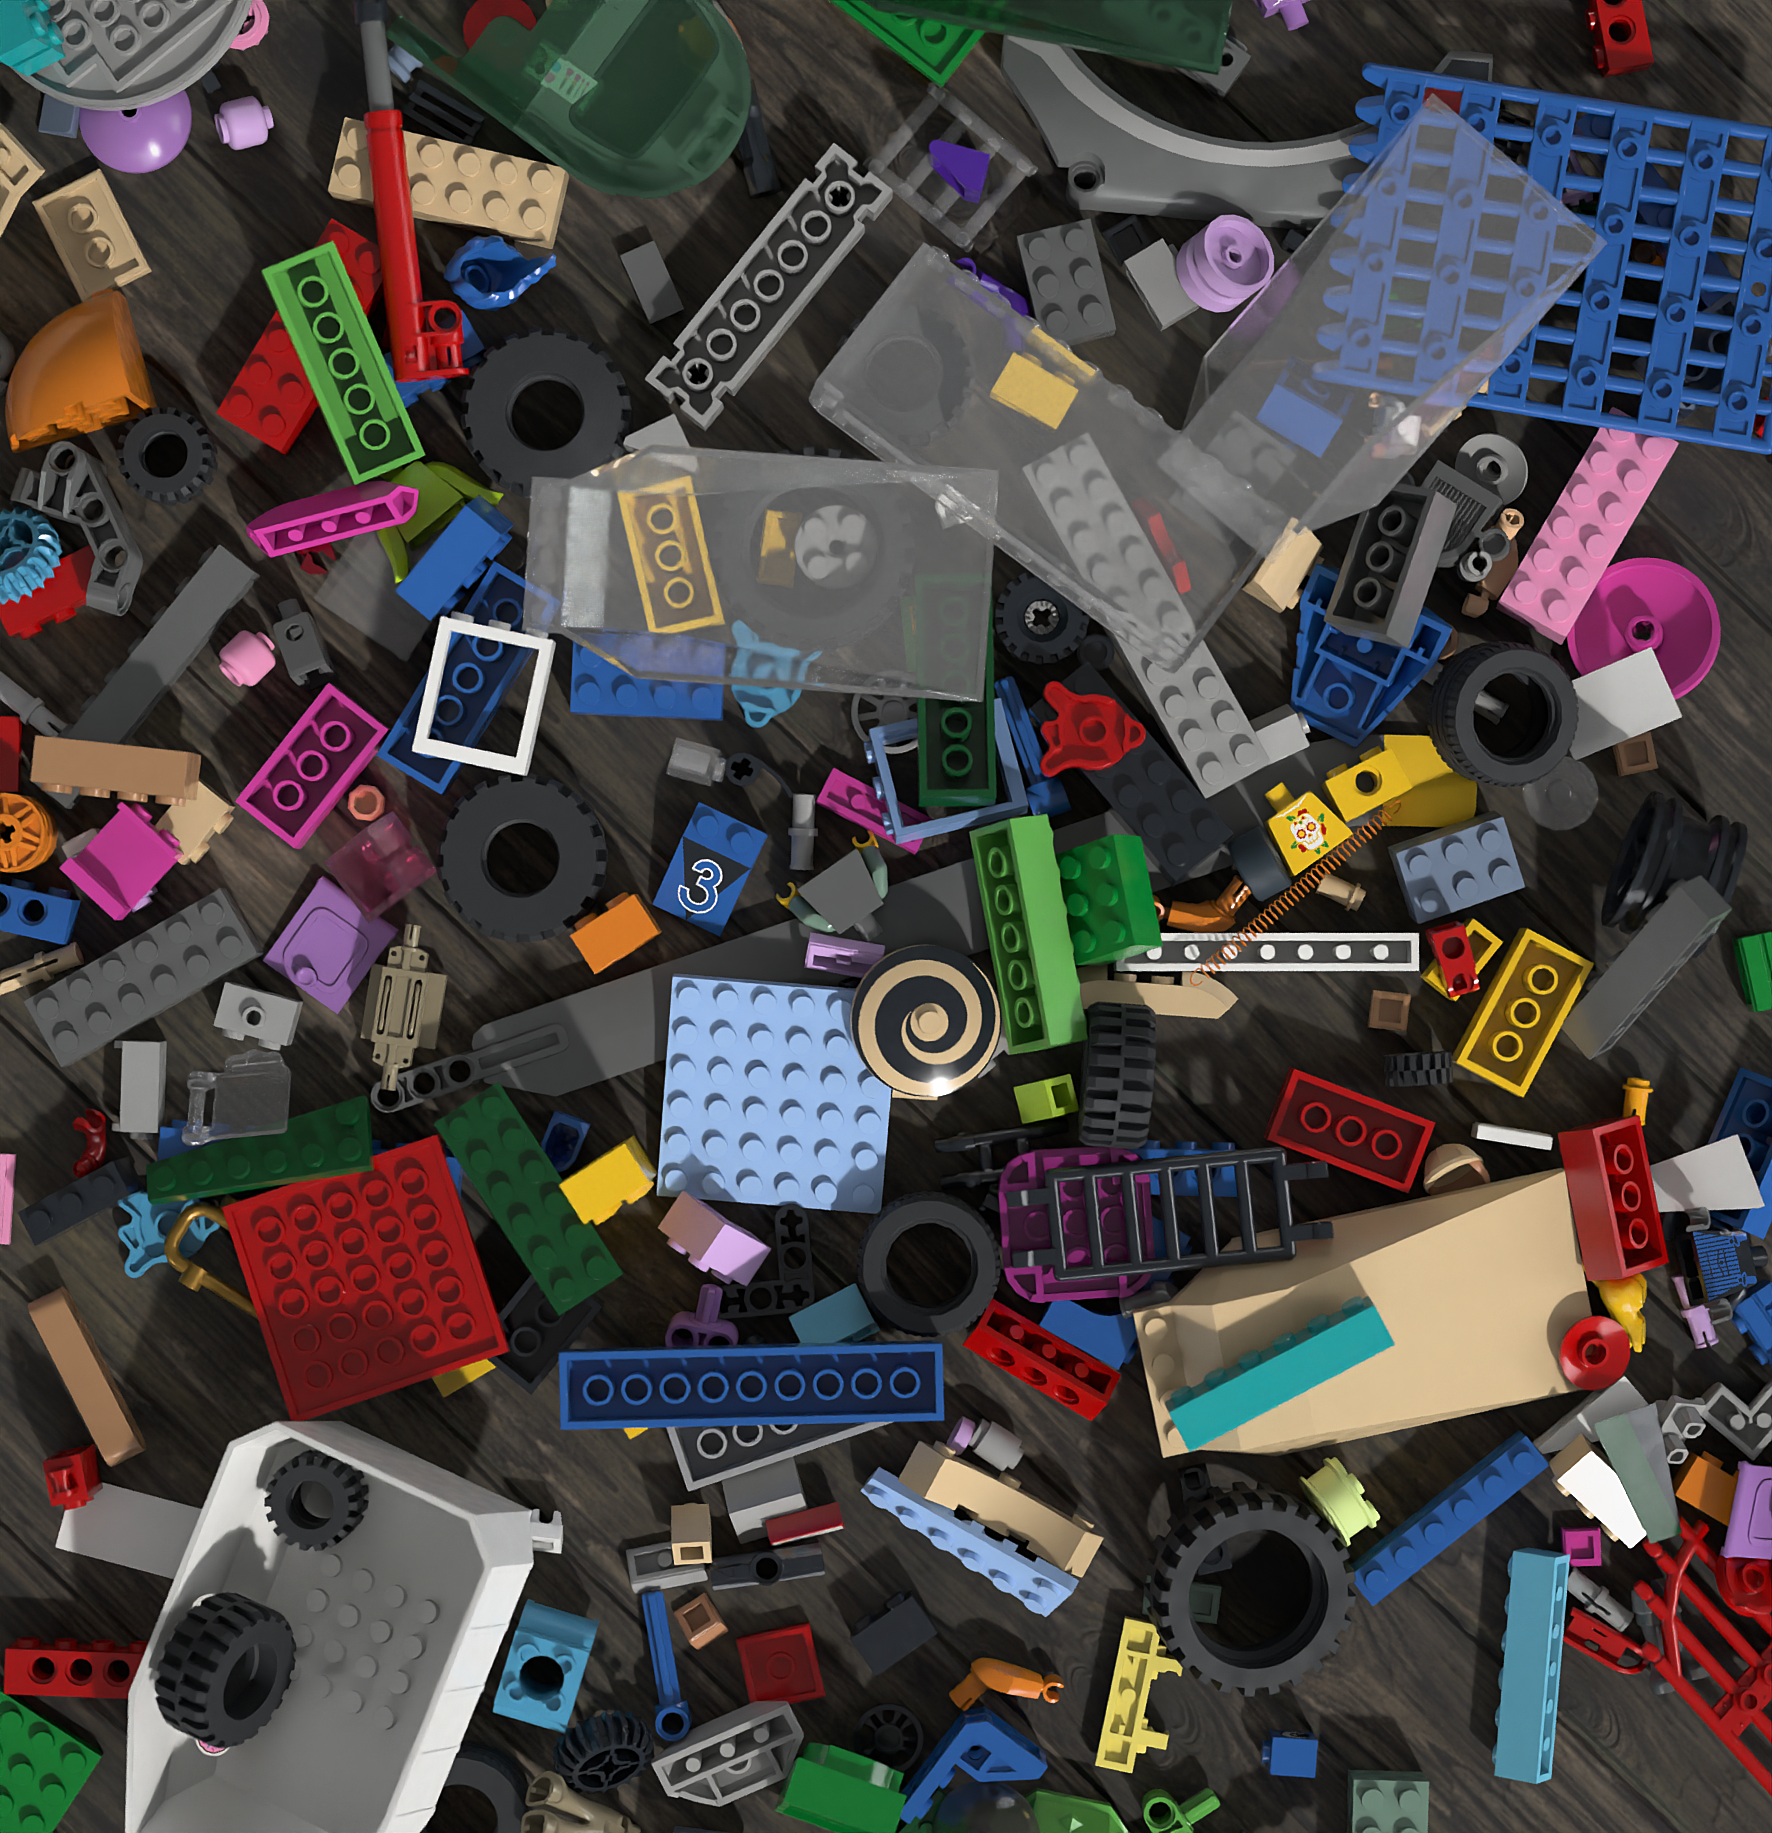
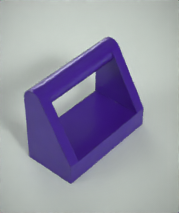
M933 140L929 144V165L964 200L979 204L989 168L990 154L941 140Z

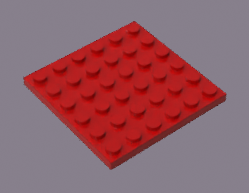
M434 1135L373 1156V1171L292 1183L222 1207L291 1422L304 1421L510 1351L440 1135Z

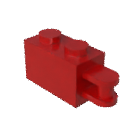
M95 1444L58 1451L42 1462L51 1506L63 1504L64 1510L86 1506V1502L94 1500L93 1495L103 1489Z

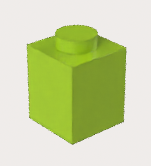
M1070 1074L1013 1087L1022 1124L1053 1118L1079 1110Z

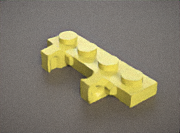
M1125 1616L1095 1766L1132 1773L1136 1752L1145 1754L1147 1746L1166 1750L1169 1731L1159 1733L1154 1731L1152 1727H1147L1148 1718L1144 1717L1151 1679L1157 1680L1158 1672L1165 1673L1166 1671H1173L1181 1676L1183 1667L1173 1655L1166 1654L1167 1647L1165 1645L1159 1644L1160 1637L1156 1632L1157 1628L1151 1621Z

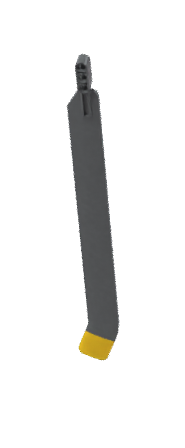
M1368 735L1358 747L1351 746L1337 738L1309 743V747L1267 765L1211 796L1206 801L1234 833L1230 841L1258 826L1267 833L1263 822L1277 812L1264 794L1281 782H1283L1294 799L1307 791H1311L1335 814L1320 786L1328 780L1326 773L1344 763L1347 764L1349 769L1360 764L1362 761L1359 756L1377 746L1381 748L1382 752L1392 747L1413 787L1409 791L1345 823L1347 827L1368 824V819L1373 820V815H1378L1379 810L1383 811L1384 806H1390L1396 801L1401 802V807L1397 813L1393 814L1400 806L1398 802L1390 808H1384L1385 812L1392 818V821L1383 812H1379L1380 817L1387 822V826L1446 827L1474 817L1476 811L1477 782L1464 778L1449 768L1446 762H1443L1441 759V755L1437 754L1436 747L1433 746V740L1430 739V736ZM1364 773L1356 776L1355 784L1357 788L1365 793L1372 792L1374 788L1373 779ZM1106 812L1053 830L1054 853L1056 855L1112 834L1128 835V833L1110 812ZM1374 817L1375 821L1380 826H1386L1381 822L1379 817ZM1369 821L1370 826H1376L1373 821ZM1229 842L1179 883L1235 865L1228 849ZM1145 855L1152 893L1170 887L1171 884ZM974 858L889 886L886 896L882 899L884 905L872 912V915L884 932L868 943L884 945L883 957L898 949L914 945L942 946L955 950L965 956L990 948ZM798 918L485 1024L474 1033L472 1050L398 1074L396 1088L399 1091V1100L395 1105H386L382 1101L380 1096L382 1090L380 1088L381 1081L377 1082L372 1088L371 1100L379 1111L389 1113L482 1081L493 1085L499 1082L504 1087L559 1096L667 1059L672 978L674 973L839 987V982L854 976L804 968L810 932L864 941L853 926L841 935L837 931L825 934L804 925ZM458 1060L465 1061L470 1066L471 1074L466 1081H458L452 1075V1065ZM422 1072L429 1073L435 1080V1087L428 1094L422 1093L416 1086V1079Z

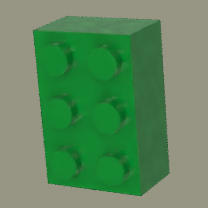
M1112 834L1055 855L1056 863L1060 869V884L1063 900L1067 908V920L1074 946L1076 965L1105 966L1163 946L1141 836Z

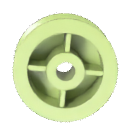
M1336 1457L1332 1459L1326 1458L1323 1460L1325 1466L1308 1479L1302 1476L1299 1477L1298 1483L1314 1510L1337 1533V1538L1341 1543L1348 1547L1351 1544L1350 1537L1367 1525L1370 1528L1376 1527V1521L1380 1519V1516L1368 1500L1364 1501L1361 1494L1365 1491L1358 1479L1352 1473L1348 1475Z

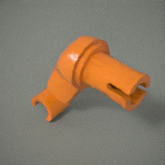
M1235 875L1217 900H1206L1199 904L1173 900L1171 908L1162 905L1157 896L1153 895L1155 906H1157L1156 914L1158 921L1162 918L1168 919L1167 926L1194 933L1223 932L1235 924L1236 917L1234 914L1251 894V891L1245 885L1239 894H1236V890L1244 880Z
M983 1657L971 1663V1672L949 1693V1696L964 1711L987 1689L1038 1699L1041 1692L1046 1701L1055 1703L1060 1699L1059 1693L1047 1689L1051 1686L1063 1688L1064 1683L1062 1678L1056 1674L1047 1675L1042 1679L1039 1673L1002 1660Z

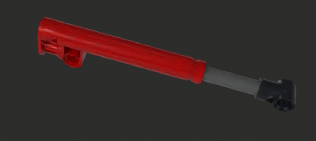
M352 0L355 26L360 27L370 111L365 113L363 117L365 130H367L366 143L394 382H416L468 376L470 374L469 368L463 367L461 344L464 343L461 309L457 304L448 300L423 302L404 132L401 130L403 126L402 113L399 110H394L385 32V24L389 23L387 0ZM440 310L451 312L455 319V325L449 329L438 327L434 321V314ZM447 350H449L451 365L448 364Z

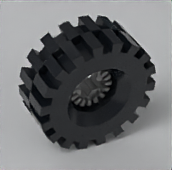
M1041 569L1019 575L1005 587L996 604L994 625L1000 643L1005 646L1006 651L1010 655H1014L1019 661L1024 663L1028 662L1042 666L1043 664L1051 665L1058 663V661L1066 659L1078 648L1086 635L1089 615L1087 600L1084 599L1079 586H1075L1071 582L1072 579L1066 575L1057 574V571H1041ZM1037 608L1040 612H1043L1047 609L1051 613L1048 617L1050 625L1046 628L1042 624L1037 627L1034 626L1032 623L1035 618L1032 613L1033 610Z

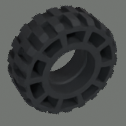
M542 328L529 329V333L519 336L514 333L505 337L504 343L496 348L492 346L483 354L485 358L478 367H473L468 376L470 382L467 390H463L461 425L471 454L483 471L495 483L511 491L514 495L525 499L528 497L538 499L540 502H552L555 499L562 498L569 500L578 497L579 493L588 489L590 491L601 484L600 481L608 474L611 475L618 467L619 459L623 453H626V448L623 445L625 437L630 435V430L633 427L631 398L620 371L612 359L603 350L601 351L592 341L583 336L572 335L568 330L555 328L554 331H544ZM544 380L557 381L571 388L578 396L583 412L581 427L577 435L568 444L555 450H539L527 445L517 435L512 422V410L519 394L528 386Z
M528 773L527 776L519 774L500 775L498 778L476 785L466 796L463 795L455 803L454 806L456 807L450 816H446L441 827L443 829L440 841H437L436 846L438 880L442 882L445 898L459 913L458 916L464 922L479 930L480 933L514 943L550 939L574 927V924L580 921L597 902V897L601 888L604 887L607 876L608 849L606 848L604 838L605 833L590 805L568 786L551 778ZM515 823H531L541 827L553 839L558 853L557 868L552 879L543 888L528 894L513 893L501 887L492 877L487 862L488 849L493 838L503 828Z

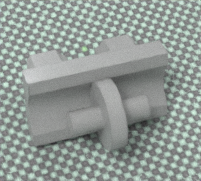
M1671 1395L1668 1401L1656 1400L1654 1403L1657 1405L1668 1463L1681 1464L1689 1454L1684 1445L1685 1440L1700 1436L1706 1427L1701 1414L1707 1405L1702 1398L1696 1397L1694 1400H1687Z

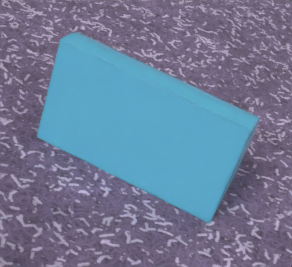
M856 1283L789 1317L801 1343L859 1342L880 1331Z

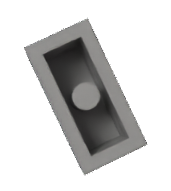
M1163 238L1127 259L1122 265L1123 271L1159 331L1164 330L1200 307L1190 299L1180 284L1176 271L1178 250L1173 244L1167 246Z

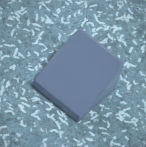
M45 94L38 131L76 138L80 107L61 102Z

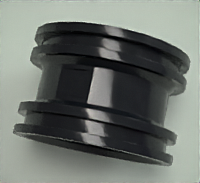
M1652 791L1641 804L1633 818L1613 865L1603 899L1601 911L1602 925L1614 928L1619 924L1620 932L1631 935L1640 925L1645 926L1648 923L1645 917L1654 907L1666 902L1669 898L1666 892L1673 884L1681 879L1687 882L1700 875L1729 905L1746 852L1747 826L1739 821L1733 822L1730 825L1728 818L1722 815H1716L1708 824L1684 816L1681 800L1669 798L1665 802L1663 793ZM1718 926L1690 958L1696 959L1701 955L1714 936Z

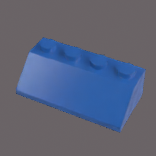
M1740 1067L1707 1145L1738 1134L1765 1206L1754 1209L1708 1211L1711 1217L1764 1239L1772 1222V1079Z

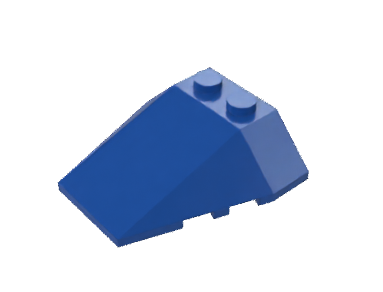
M1317 563L1300 600L1301 618L1296 641L1298 649L1296 668H1294L1290 707L1296 713L1301 711L1308 725L1351 746L1358 747L1438 662L1453 627L1423 605L1408 648L1344 634L1323 621L1341 570Z

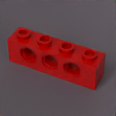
M1587 0L1589 9L1585 10L1586 26L1589 32L1594 31L1596 46L1592 48L1593 62L1596 69L1601 68L1602 78L1647 70L1654 60L1642 0H1619L1616 5L1607 4L1604 0ZM1609 27H1620L1625 32L1626 40L1624 42L1613 40L1609 34Z
M994 1299L990 1301L984 1313L974 1321L963 1343L964 1347L1090 1421L1107 1405L1121 1376L1120 1373Z
M18 1637L17 1642H13L5 1649L4 1694L128 1699L129 1691L149 1641H132L130 1646H115L114 1640L99 1639L93 1640L92 1645L77 1644L78 1640L74 1638L55 1639V1643H40L39 1637ZM40 1657L49 1658L53 1662L54 1673L47 1674L41 1671L38 1665ZM77 1659H85L90 1662L92 1666L91 1675H83L78 1672L76 1668ZM115 1660L126 1662L130 1668L129 1676L122 1677L117 1675L113 1669V1662Z

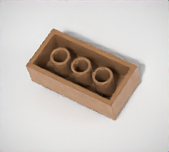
M35 735L30 781L42 783L41 790L72 794L73 787H80L79 795L110 798V791H117V799L147 802L148 795L156 796L155 803L185 806L186 799L197 800L201 755L182 751Z

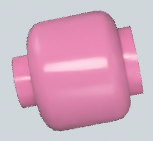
M243 630L221 649L219 653L221 659L219 668L235 685L239 687L242 684L253 686L275 666V657L271 652L275 646L262 632L259 631L255 635Z

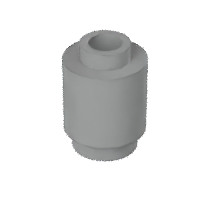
M983 1418L975 1427L968 1443L973 1448L972 1452L1001 1472L1007 1466L1014 1469L1024 1454V1450L1020 1448L1022 1443L1020 1438L993 1420L989 1423Z

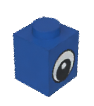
M1269 1729L1268 1740H1262L1261 1763H1266L1270 1775L1315 1778L1318 1740L1312 1732Z

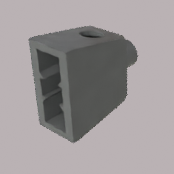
M289 599L279 603L276 609L281 621L275 623L272 627L290 678L305 693L340 679L317 622L308 612L301 611L297 599Z

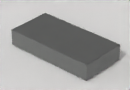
M655 241L620 255L651 326L685 311Z

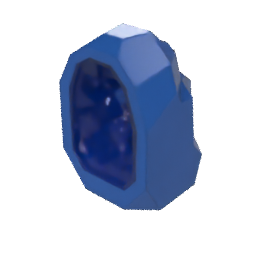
M556 1110L541 1143V1148L559 1173L570 1169L575 1164L591 1124Z

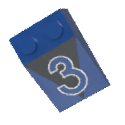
M699 802L681 838L653 901V905L721 936L768 835Z

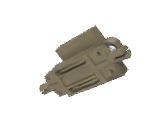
M405 924L403 945L390 948L387 965L373 963L371 967L360 1038L371 1039V1041L375 1042L372 1061L383 1066L381 1089H387L388 1087V1090L396 1091L398 1068L412 1065L414 1048L436 1049L448 975L426 972L429 954L417 948L421 928L418 925Z

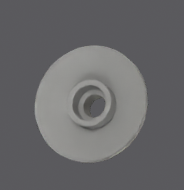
M1496 433L1477 435L1462 446L1456 458L1455 470L1500 497L1503 505L1514 501L1525 488L1528 478L1525 456L1511 439ZM1492 461H1496L1500 465V473L1492 469Z

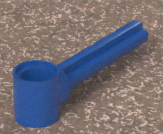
M1011 676L998 680L994 683V688L998 698H1001L1009 729L1031 787L1026 789L1025 793L1033 815L1048 814L1049 819L1072 810L1061 779L1045 776L1039 768L1040 761L1044 755L1015 678Z
M651 1591L643 1594L641 1598L659 1704L654 1705L656 1715L655 1726L657 1733L663 1739L677 1741L682 1739L688 1732L692 1723V1715L687 1699H681L664 1594L662 1591ZM670 1712L678 1713L683 1718V1728L677 1731L668 1729L664 1724V1716Z

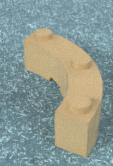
M936 1440L934 1446L922 1441L918 1442L898 1479L899 1482L925 1499L954 1511L956 1507L966 1511L970 1515L969 1517L1004 1536L1008 1537L1011 1535L1022 1542L1030 1541L1027 1546L1028 1550L1064 1572L1083 1577L1104 1539L1092 1531L1094 1523L1078 1514H1074L1073 1518L1039 1498L1020 1489L1021 1482L1013 1476L1001 1472L998 1477L955 1456L956 1451Z

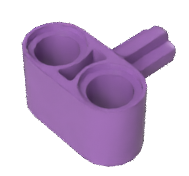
M704 1284L700 1290L696 1313L682 1311L671 1318L665 1336L666 1346L715 1345L712 1338L716 1336L726 1338L729 1341V1345H737L739 1339L737 1327L731 1321L718 1318L723 1295L722 1288L715 1284ZM685 1328L693 1336L683 1339L675 1333V1330Z

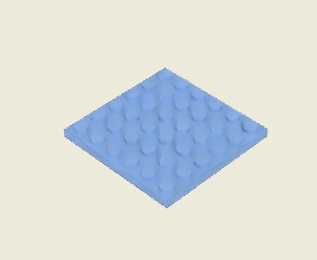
M673 974L657 1196L679 1197L683 1190L697 1199L777 1206L797 1204L802 1208L877 1214L881 1210L891 1088L877 1080L867 1070L854 1048L850 1032V1009L856 991L855 988Z

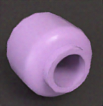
M253 96L227 101L220 106L219 114H215V124L221 142L223 144L228 143L234 150L265 143L268 138V129L274 126L269 107H262L260 102Z

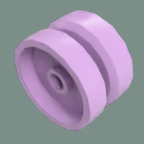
M1234 214L1222 215L1182 245L1177 255L1176 271L1182 288L1191 300L1204 309L1216 313L1231 311L1269 282L1274 272V255L1270 242L1259 227L1248 219Z

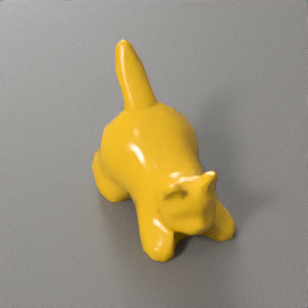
M1637 1273L1623 1279L1592 1281L1599 1289L1600 1297L1611 1319L1616 1321L1625 1330L1630 1342V1348L1633 1346L1635 1352H1641L1642 1345L1645 1344L1646 1322L1639 1309L1643 1307L1647 1296V1280L1641 1273Z

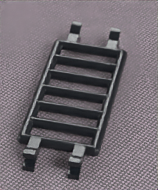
M1277 1146L1047 1169L1043 1175L1044 1188L1006 1192L1008 1208L1046 1204L1050 1248L1013 1251L1014 1269L1052 1264L1055 1280L1065 1282L1292 1260L1296 1256L1295 1241L1334 1238L1332 1221L1294 1225L1289 1180L1328 1177L1327 1162L1320 1160L1288 1164L1286 1150L1283 1147ZM1272 1162L1280 1246L1258 1248L1249 1164ZM1234 1166L1242 1250L1219 1252L1211 1168ZM1196 1170L1204 1253L1181 1255L1173 1172ZM1158 1173L1166 1257L1143 1259L1135 1175ZM1120 1177L1128 1260L1105 1262L1097 1179ZM1082 1181L1090 1264L1068 1266L1059 1183Z

